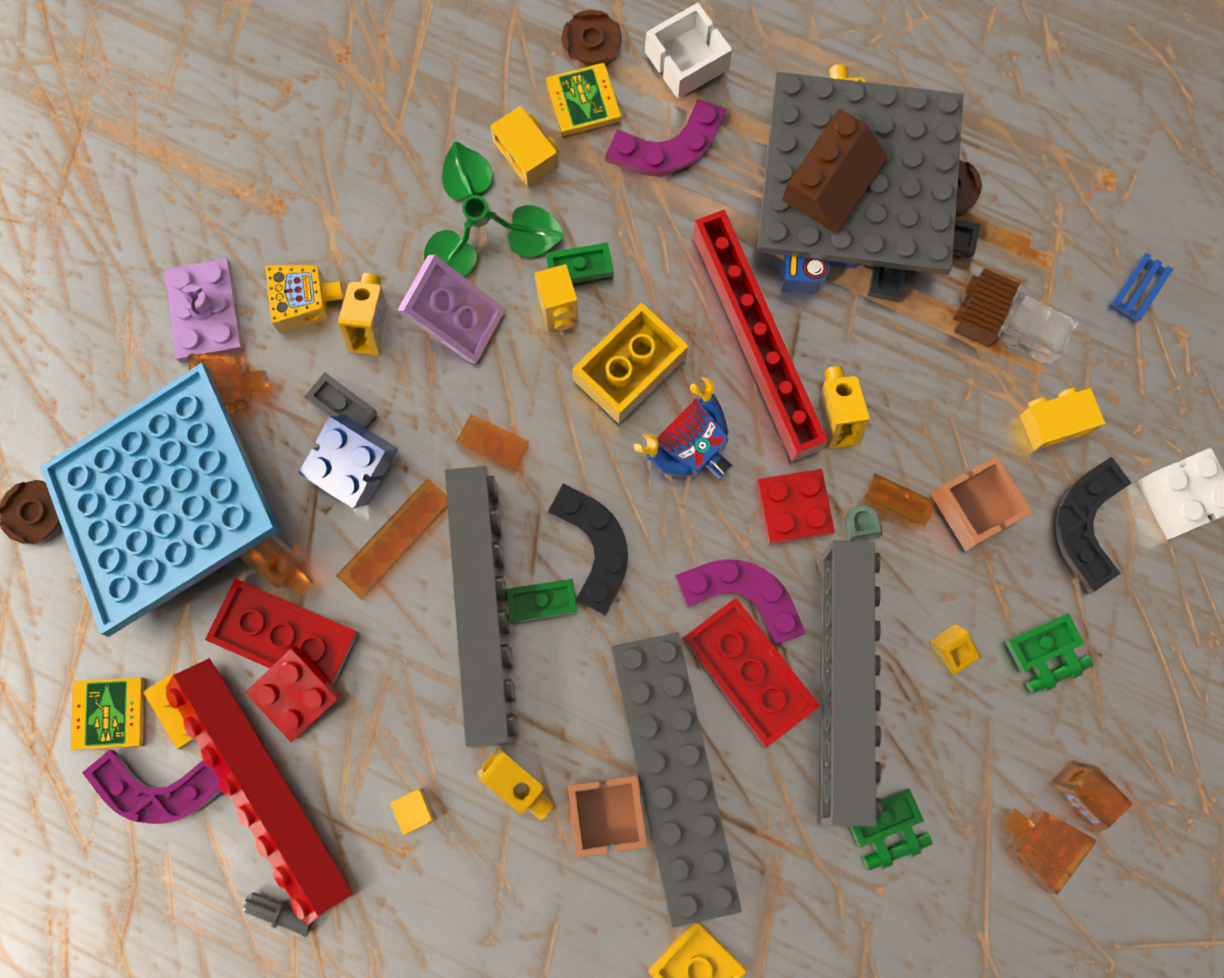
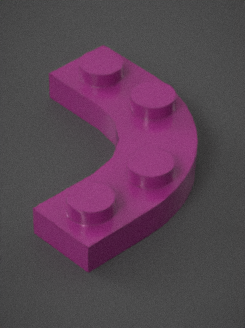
M697 99L688 122L681 133L671 140L662 142L644 140L617 129L605 155V161L647 176L672 175V172L688 166L690 168L698 163L710 150L725 117L726 109Z
M734 559L718 560L675 575L687 608L717 596L732 594L744 597L754 604L762 617L773 646L806 634L786 588L773 574L756 564Z
M115 750L107 751L82 772L101 799L114 812L131 821L141 823L164 824L182 820L199 811L222 792L219 787L217 774L203 760L178 781L167 787L160 788L142 783L135 777Z

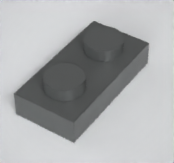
M325 372L304 396L309 403L328 417L345 415L363 427H366L377 414L373 407Z

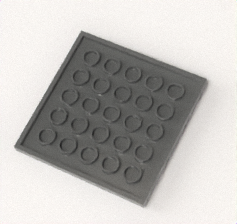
M776 71L757 252L948 275L952 270L964 94ZM840 108L868 125L888 158L839 232L835 234L783 202L782 198L787 183Z

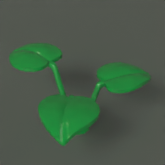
M455 141L452 144L444 160L442 184L445 192L453 200H464L462 211L467 219L464 223V235L461 239L456 232L451 230H443L433 234L425 246L424 261L428 255L435 254L462 276L466 277L474 269L478 257L475 248L466 244L469 240L471 227H482L490 219L511 230L508 235L510 247L516 254L526 258L543 255L563 239L564 233L558 221L550 213L534 205L517 207L512 214L513 224L506 222L497 216L495 212H491L486 200L482 196L475 195V193L485 192L491 185L493 171L490 163L480 153L465 147L461 143Z

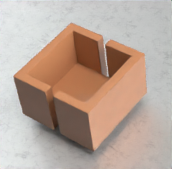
M998 455L974 467L968 473L965 472L945 483L931 494L965 551L1033 513Z
M637 775L606 780L607 787L600 788L599 781L567 785L577 858L608 854V844L614 843L616 852L648 848Z

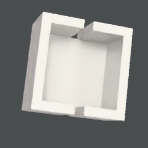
M699 3L692 5L647 31L645 38L646 55L658 72H663V79L677 99L729 70L732 49L718 29L713 30V22Z
M1212 448L1152 472L1137 481L1167 540L1224 516V471Z

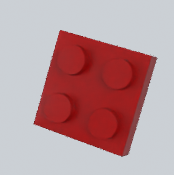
M822 469L757 480L769 545L833 535L835 533Z
M297 645L292 647L245 691L247 696L290 742L294 741L342 696Z

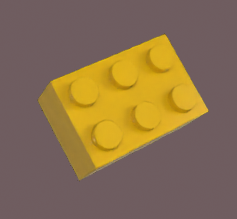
M641 302L572 368L573 381L619 424L686 359L689 346Z

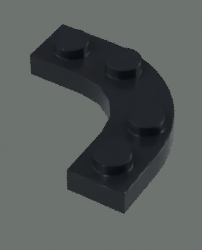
M955 219L954 255L968 258L973 257L976 251L980 224ZM873 266L867 296L899 303L902 297L907 270Z
M1112 456L1080 477L1069 487L1060 502L1056 516V536L1061 553L1089 593L1097 591L1121 574L1099 545L1094 534L1093 522L1097 510L1103 503L1131 484V481Z
M563 483L548 510V514L586 535L593 546L595 558L591 572L576 602L606 617L626 575L628 564L626 538L618 520L603 504Z

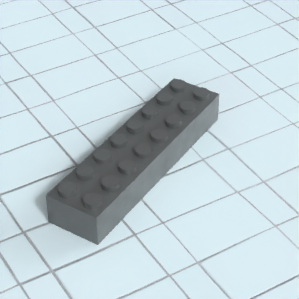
M486 466L445 470L465 746L481 748L513 744V737L518 736L517 715L515 716V714L510 712V702H516L514 681L508 679L507 668H513L511 647H509V644H505L504 634H510L509 616L506 614V609L502 610L501 601L507 600L506 581L503 580V575L499 576V568L504 567L503 548H501L500 542H496V535H502L501 519L497 508L494 509L493 503L499 502L498 485L495 482V476H489Z
M833 540L823 554L821 826L876 827V820L881 819V799L876 798V783L881 781V763L876 761V747H880L881 727L876 725L875 712L880 711L881 692L880 690H875V676H879L881 671L880 655H875V641H879L881 635L880 621L875 620V607H879L881 599L880 587L875 586V573L880 571L881 559L880 553H875V542Z
M679 632L611 646L670 924L672 928L741 913L742 909Z

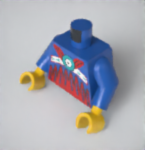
M702 376L701 378L705 383L702 391L699 390L696 384L692 383L690 386L691 392L701 397L700 401L695 398L657 438L650 434H642V437L647 440L646 448L640 444L634 445L636 452L647 454V458L664 474L679 477L690 475L696 478L707 467L717 478L721 479L733 466L720 454L727 446V436L729 433L723 409L716 395L713 394L715 388L713 381Z

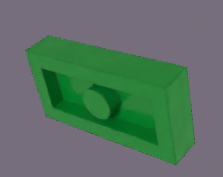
M608 242L546 253L548 269L566 264L572 284L614 276Z
M573 579L506 589L511 624L577 614Z

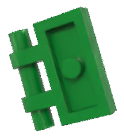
M1069 613L1005 641L1020 672L1033 668L1036 673L1035 678L1026 681V686L1031 694L1042 689L1049 691L1056 687V683L1068 677L1075 679L1083 675L1084 670L1093 666L1089 655L1085 654L1077 658L1073 651L1074 648L1085 643ZM1060 655L1063 665L1050 670L1046 661Z
M910 788L881 799V819L876 820V827H850L858 848L868 844H872L875 853L863 858L868 871L880 866L882 869L893 865L894 860L906 855L914 857L922 853L921 849L933 844L928 832L916 836L912 826L924 822V819ZM900 832L903 841L887 848L883 838Z

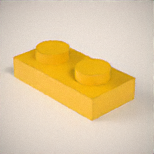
M171 673L143 691L176 749L181 750L196 739L195 737L191 738L187 734L183 725V717L178 709L173 708L167 700L165 687L175 674Z

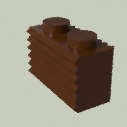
M986 268L981 271L978 277L972 275L965 289V293L970 294L966 304L961 302L953 316V320L957 321L954 332L979 344H983L985 347H989L1001 330L1020 283Z

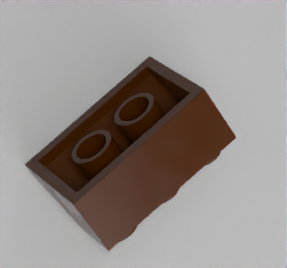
M839 108L787 183L782 201L837 234L888 156L867 124Z

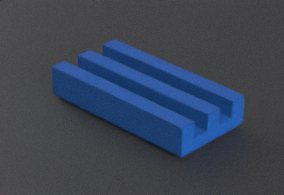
M1147 252L1140 258L1111 303L1112 307L1136 322L1142 319L1173 271L1169 266L1166 268L1161 266L1162 262L1160 260H1151V255ZM1144 266L1149 268V271L1127 305L1123 304L1122 300ZM1155 273H1157L1160 276L1154 283L1153 287L1145 297L1144 301L1142 302L1138 310L1134 311L1133 307L1139 300L1140 296L1150 283Z

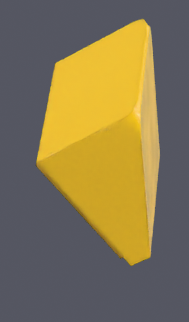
M957 624L952 625L930 641L935 652L954 676L981 658L969 632Z
M422 788L390 803L403 835L436 821Z

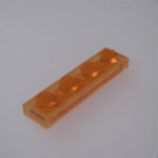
M427 478L340 570L336 577L360 599H363L448 508L447 495Z

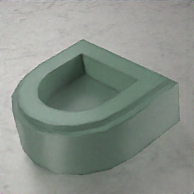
M858 505L847 514L845 526L848 541L883 535L879 515L873 507Z

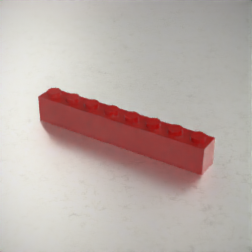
M725 209L695 220L692 236L791 462L822 451L828 440Z
M208 658L174 674L165 687L169 704L180 712L184 719L183 725L187 734L191 738L195 737L201 747L203 761L208 767L214 769L219 778L218 783L221 791L226 797L232 799L237 808L236 813L239 821L244 827H248L253 834L258 853L268 859L273 868V877L276 883L281 888H285L292 900L291 906L298 918L303 919L308 926L353 895L351 889L211 659Z

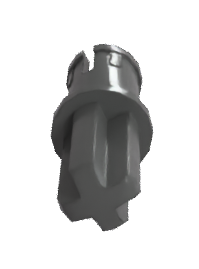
M251 892L243 905L245 913L272 923V928L280 926L303 937L308 935L313 925L312 922L307 926L303 919L298 918L292 907L287 905L286 900L278 902Z

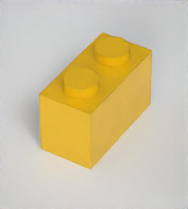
M519 106L490 125L494 143L527 186L558 167L557 153H559V149L550 136L546 138L543 135L537 118L532 113L528 115L522 106Z
M564 264L534 273L537 295L548 331L553 329L564 331L573 327L574 323L579 322L578 304L567 265Z
M1077 387L1059 393V398L1048 401L1047 397H1041L1028 403L1029 408L1020 415L1033 451L1093 433L1105 425L1091 388L1078 391Z

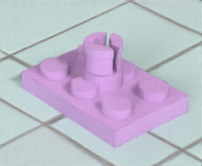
M433 254L427 256L397 311L469 363H477L505 308Z
M224 258L165 269L164 275L176 359L182 363L243 351L229 260Z

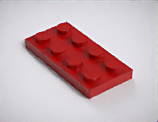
M235 578L205 640L269 669L292 647L297 645L334 686L359 632Z
M737 598L733 599L682 638L765 748L769 747L820 707Z

